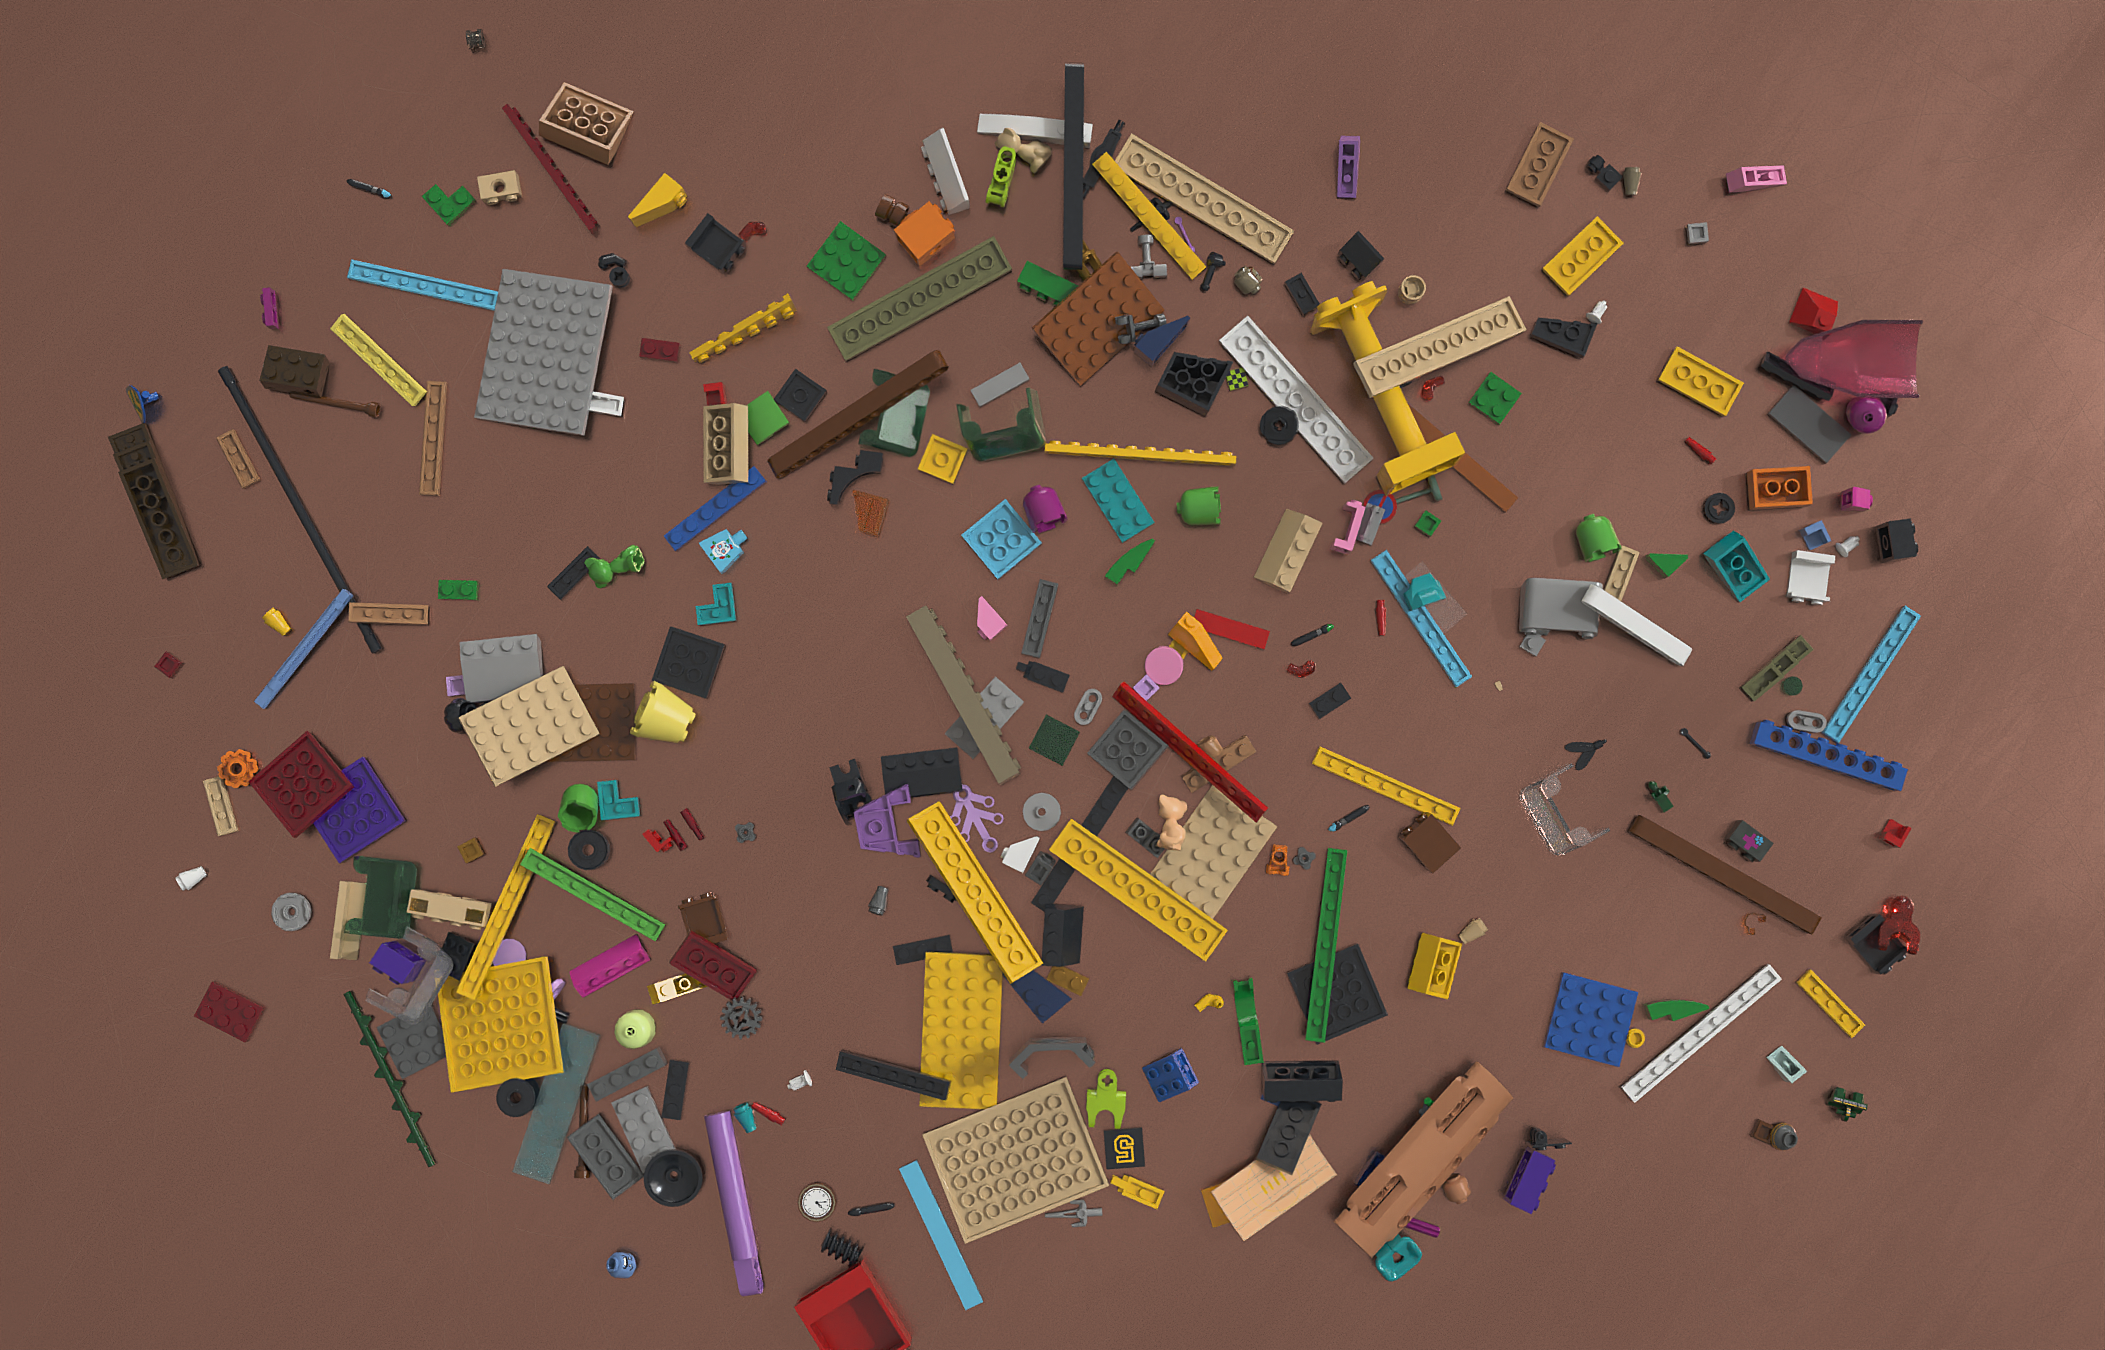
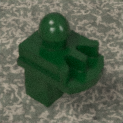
M1650 781L1648 787L1652 792L1648 796L1651 801H1655L1661 812L1665 813L1674 807L1667 797V794L1670 792L1666 786L1658 787L1655 781Z

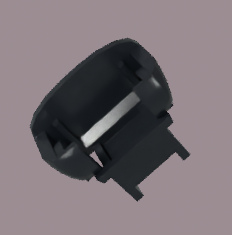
M855 758L849 760L850 771L847 774L841 772L839 764L829 767L834 781V785L831 788L835 804L846 825H850V820L855 819L854 810L858 808L860 802L865 805L872 801L870 795L866 792L868 790Z

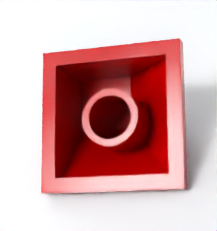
M1802 288L1788 323L1824 337L1831 332L1837 317L1838 301Z

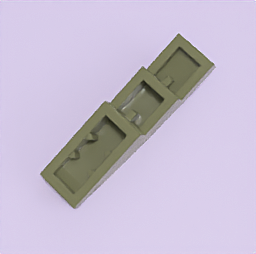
M1800 634L1742 686L1743 690L1753 701H1756L1779 682L1785 674L1798 665L1814 648Z

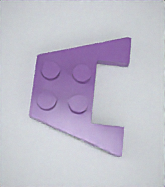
M908 784L854 810L861 849L921 857L918 839L898 841L892 805L911 803Z

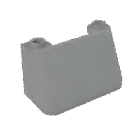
M1547 578L1526 579L1520 588L1519 632H1525L1526 635H1536V632H1539L1541 629L1575 631L1583 639H1593L1598 635L1600 614L1584 605L1581 600L1590 584L1603 589V584L1591 581Z

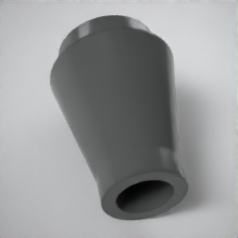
M877 887L875 894L868 904V912L883 916L887 907L888 888Z

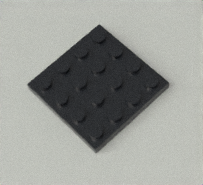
M1358 943L1335 952L1325 1041L1388 1016ZM1314 961L1287 972L1306 1021L1308 1020Z

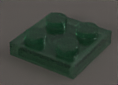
M1046 714L1029 749L1063 766L1080 732Z

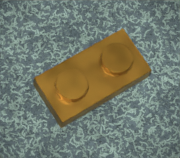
M1052 966L1046 980L1081 996L1089 978L1064 966Z

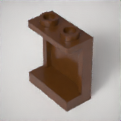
M1423 812L1417 816L1416 822L1412 826L1409 825L1401 831L1402 835L1399 838L1405 842L1424 864L1423 866L1426 870L1433 874L1457 853L1461 847L1431 813Z
M709 892L700 895L701 899L693 901L692 897L682 900V905H678L687 935L690 931H693L713 944L729 939L717 895L712 896V893Z

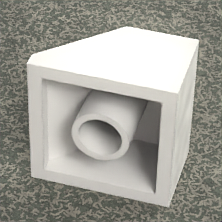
M1036 836L1012 844L1009 848L1005 847L1001 858H1003L1002 863L1023 873L1040 838Z

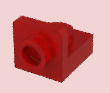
M648 829L642 834L656 852L662 850L664 853L672 847V837L667 838L661 843L662 837L656 830L652 832L651 829Z

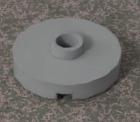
M1046 793L1032 795L1025 802L1023 808V817L1027 825L1038 831L1053 828L1061 815L1060 805L1056 798ZM1044 808L1046 811L1045 815H1039L1038 810Z
M286 893L277 898L272 906L271 915L274 923L283 930L296 931L302 929L308 923L311 917V906L304 896L298 893ZM291 908H293V909L295 910V914H294V915H291V914H290V909H291Z

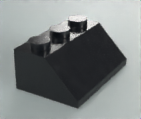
M1045 903L1042 945L1043 964L1041 966L1062 967L1080 963L1084 906Z

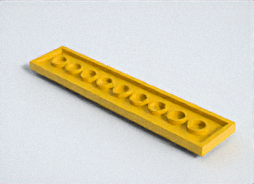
M938 801L909 818L907 823L1009 983L1015 982L1043 964L1042 960L941 802Z
M1073 819L1068 821L1049 848L1052 853L1204 961H1207L1228 931Z

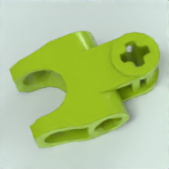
M1004 146L999 150L985 203H994L1000 205V207H1005L1016 165V153L1013 148ZM1004 152H1010L1012 155L1007 156ZM1009 158L1011 161L1004 162L1003 159Z
M1111 1069L1100 1071L1097 1078V1090L1087 1089L1086 1109L1089 1127H1094L1098 1112L1108 1110L1114 1115L1115 1129L1121 1128L1125 1112L1126 1091H1117V1077ZM1106 1075H1109L1110 1079H1113L1112 1081H1109V1084H1105V1081L1102 1080L1106 1077Z

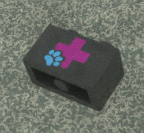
M1738 820L1724 838L1729 842L1728 846L1736 851L1738 849L1744 853L1743 857L1750 862H1761L1774 844L1743 820Z

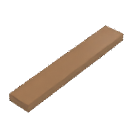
M427 381L419 495L440 496L447 382Z

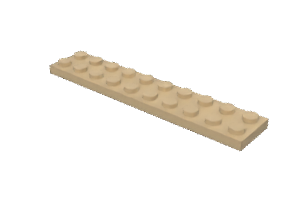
M1132 133L1115 160L1130 179L1170 201L1172 204L1275 264L1294 233V230Z
M1509 296L1359 359L1353 365L1371 398L1526 331V328Z

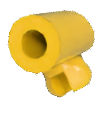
M1206 994L1194 1006L1201 1012L1207 1006L1216 1007L1217 1009L1222 1008L1224 1001L1219 995Z

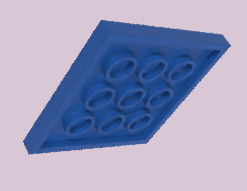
M1562 972L1543 1047L1620 1067L1638 992Z

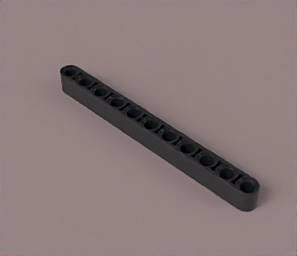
M1065 63L1063 270H1082L1084 63Z

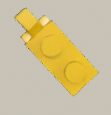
M1113 1175L1110 1180L1111 1184L1118 1186L1117 1191L1122 1195L1155 1209H1158L1165 1192L1162 1189L1124 1175L1123 1178Z

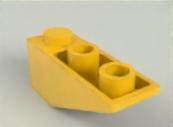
M686 973L647 986L652 1004L708 987Z

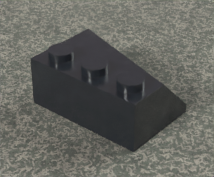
M1174 352L1155 391L1206 417L1234 361H1221L1215 358L1208 359L1197 357V355Z

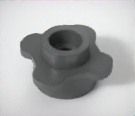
M748 822L746 825L737 824L735 826L739 843H743L745 840H755L753 823Z
M1300 847L1298 849L1299 853L1293 858V862L1308 870L1316 855L1314 852H1308L1304 847Z

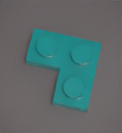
M732 583L712 585L714 604L695 606L698 626L737 621Z
M618 780L597 782L601 820L640 816L639 797L619 799Z

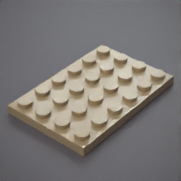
M564 666L458 718L494 787L600 734Z
M1212 785L1183 826L1186 834L1185 840L1181 845V851L1167 849L1150 875L1213 919L1277 826L1263 816L1257 823L1254 822Z

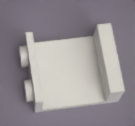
M1800 550L1792 552L1786 597L1792 598L1794 602L1809 600L1814 605H1823V603L1830 601V597H1826L1829 569L1830 565L1835 563V556Z

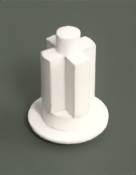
M1599 301L1593 311L1586 314L1590 322L1601 324L1600 318L1607 308L1606 302Z
M1851 536L1841 544L1836 543L1837 551L1843 557H1848V552L1859 545L1858 541L1860 538L1858 536Z
M804 1070L803 1075L789 1080L790 1084L787 1085L788 1089L792 1088L795 1091L808 1084L812 1086V1080L808 1072Z

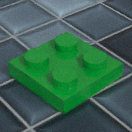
M1490 372L1468 404L1500 425L1522 393Z

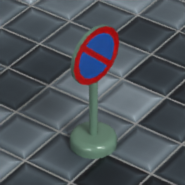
M1433 474L1428 477L1429 488L1397 499L1392 494L1386 496L1383 490H1375L1367 495L1363 506L1366 507L1367 503L1385 509L1380 524L1392 520L1395 516L1397 503L1432 492L1436 501L1443 499Z

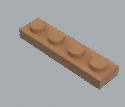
M349 602L348 622L428 625V605Z

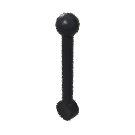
M1686 728L1680 730V734L1686 736L1704 754L1706 759L1711 757V753L1700 746L1688 734Z

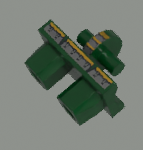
M1837 1087L1833 1090L1832 1096L1827 1100L1826 1105L1836 1108L1835 1113L1841 1115L1842 1121L1847 1122L1849 1117L1855 1118L1856 1114H1861L1863 1110H1867L1868 1104H1864V1094L1853 1092L1851 1099H1846V1090Z

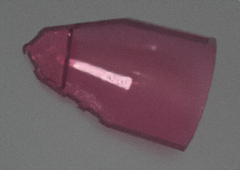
M1859 320L1800 339L1785 355V361L1799 377L1857 397L1919 398L1916 385V356L1918 335L1923 320Z

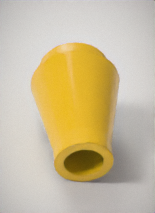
M272 608L262 617L266 625L282 636L291 629L279 610L276 611Z

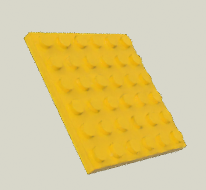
M548 957L490 967L476 1000L456 993L465 972H463L460 981L449 975L436 977L451 1093L503 1084L512 1078L526 1080L564 1073Z

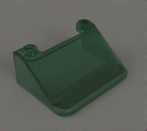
M874 369L872 379L875 385L880 386L896 374ZM927 385L921 387L881 413L877 431L867 429L861 433L858 442L860 448L904 457L916 455L930 395L929 387Z
M354 856V870L360 874H367L362 919L352 918L347 921L344 934L396 939L406 937L409 933L411 913H407L411 889H415L416 866L409 861Z

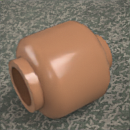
M1458 1173L1450 1175L1442 1185L1447 1199L1450 1202H1456V1204L1466 1202L1467 1197L1471 1193L1467 1179Z

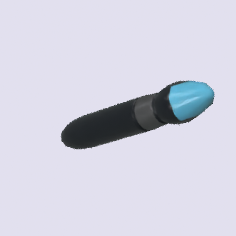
M355 179L346 180L350 186L377 194L380 197L388 198L391 196L383 188H378Z
M1364 805L1339 821H1335L1329 827V831L1339 830L1342 826L1365 814L1370 806Z

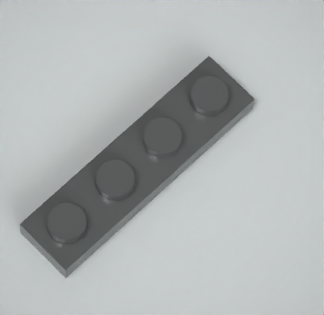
M1040 579L1021 654L1040 658L1058 583Z

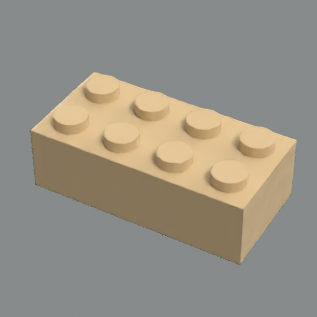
M736 403L703 406L704 483L723 485L748 482V406Z

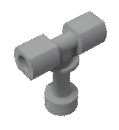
M1153 235L1138 236V245H1142L1143 262H1140V266H1133L1131 268L1140 279H1143L1142 276L1153 275L1154 278L1167 277V265H1155V262L1151 261L1150 245L1154 244Z

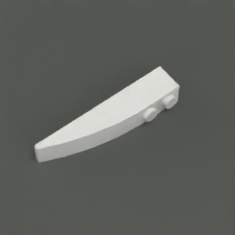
M979 115L977 133L999 136L1004 131V128H1011L1020 139L1064 145V120L1019 115ZM1084 123L1083 148H1090L1093 124Z

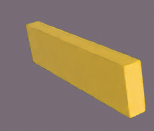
M1811 969L1796 982L1850 1038H1853L1865 1026Z

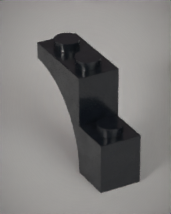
M860 450V455L856 454L855 466H858V469L835 466L834 471L831 470L830 482H833L832 490L829 489L827 501H830V505L839 507L843 493L855 480L870 474H882L884 454Z

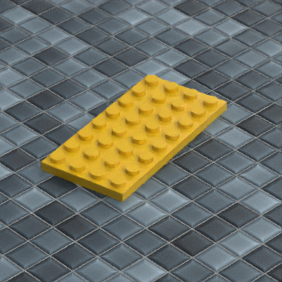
M926 952L921 1072L951 1080V1086L946 1101L920 1094L919 1106L987 1109L997 1105L1003 972L991 954Z

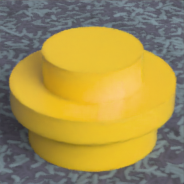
M1636 1028L1630 1029L1626 1043L1632 1048L1642 1046L1645 1041L1644 1033Z

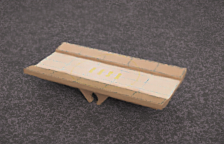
M1309 1134L1293 1175L1255 1160L1216 1187L1211 1193L1237 1234L1245 1241L1337 1174Z

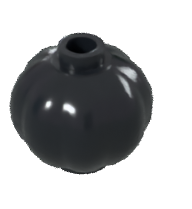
M463 698L454 699L444 709V722L452 732L466 734L458 718L477 708L474 703Z

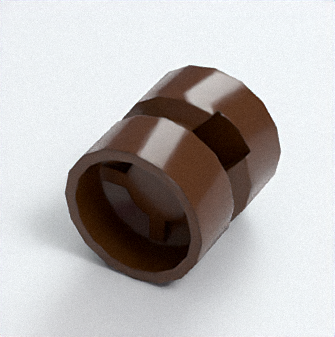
M885 194L876 209L875 216L883 221L889 219L891 225L898 227L900 222L907 216L910 206L903 202L896 203L895 198Z

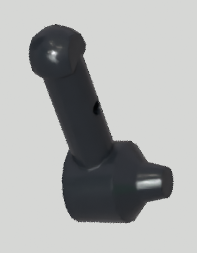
M1211 252L1207 257V264L1209 266L1203 283L1200 285L1202 291L1209 290L1215 269L1226 264L1223 256L1216 252Z

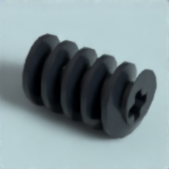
M829 1229L821 1245V1253L828 1249L829 1257L835 1253L834 1260L842 1257L841 1263L844 1264L848 1260V1267H852L856 1264L864 1246L858 1250V1243L851 1246V1239L844 1243L845 1236L837 1239L838 1232L831 1236V1229Z

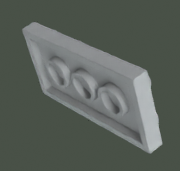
M996 676L980 693L984 700L981 702L984 709H989L993 716L990 720L994 726L997 724L999 729L1004 726L1024 703ZM960 716L946 731L945 735L974 759L979 754L980 749Z
M648 1086L611 1102L642 1173L645 1172L648 1162L656 1154L665 1150L676 1149Z

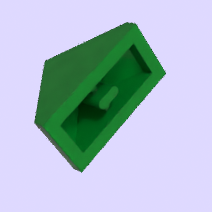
M1650 553L1646 555V560L1664 579L1669 577L1688 559V555Z

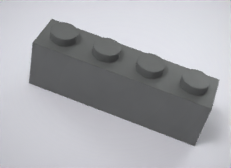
M659 1046L587 1084L597 1102L662 1068L668 1062Z

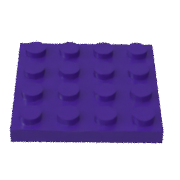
M361 757L342 770L355 787L313 823L338 863L344 862L406 821L365 757Z

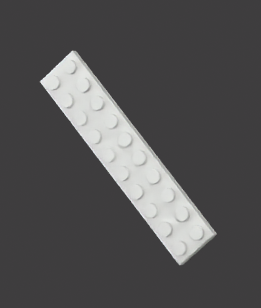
M1249 316L1245 317L1219 340L1220 344L1275 406H1286L1296 412L1299 421L1298 432L1344 484L1374 459Z

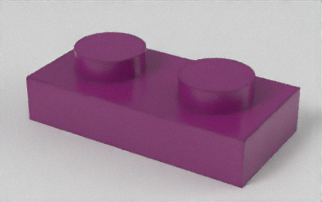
M270 287L262 288L263 294L260 295L261 304L264 305V313H262L263 323L270 329H279L275 291Z

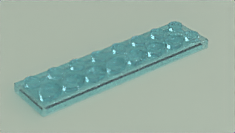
M565 1023L562 1024L559 1042L564 1073L544 1077L512 1172L547 1184L551 1183L600 1035Z

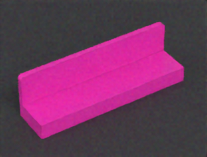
M635 934L574 968L569 973L573 986L583 998L650 961V957L642 947L639 937Z

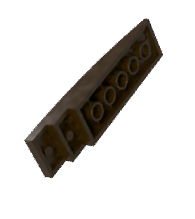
M146 423L108 436L115 453L113 456L119 468V476L162 579L199 566L180 509Z

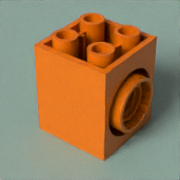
M930 201L919 210L917 209L907 215L900 222L899 226L894 229L895 238L919 267L955 239L954 225L948 218L944 219L941 209L936 204L932 205Z

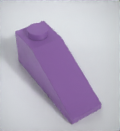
M1341 136L1339 140L1337 197L1356 198L1360 136Z

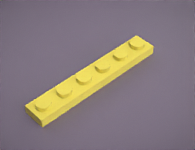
M345 314L340 315L330 329L412 406H416L427 391Z

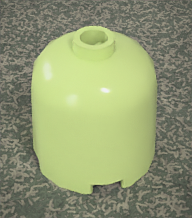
M644 1010L626 1012L615 1024L614 1033L616 1040L620 1045L629 1049L646 1046L655 1036L654 1019Z

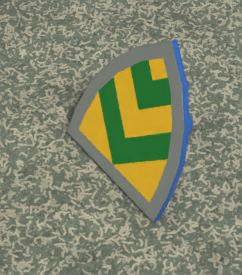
M129 385L126 388V393L141 422L145 423L144 404L159 399L156 392L150 394L148 391H143L142 395H140V392L134 386Z

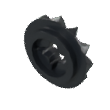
M1724 493L1711 495L1704 504V513L1707 515L1708 520L1715 523H1725L1735 513L1734 501ZM1721 501V507L1724 508L1725 511H1720V513L1718 514L1717 509H1714V507L1712 506L1719 505Z

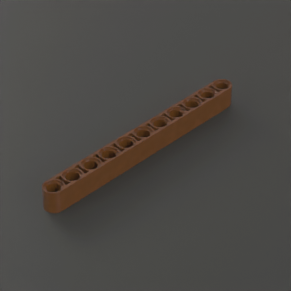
M940 350L927 354L771 456L767 462L775 477L782 478L946 372L949 366Z
M1641 815L1637 816L1629 830L1636 837L1806 933L1813 935L1822 917Z

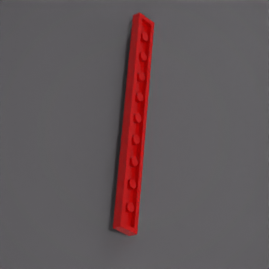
M1123 682L1119 685L1112 696L1254 822L1257 823L1268 809L1265 804L1127 683Z

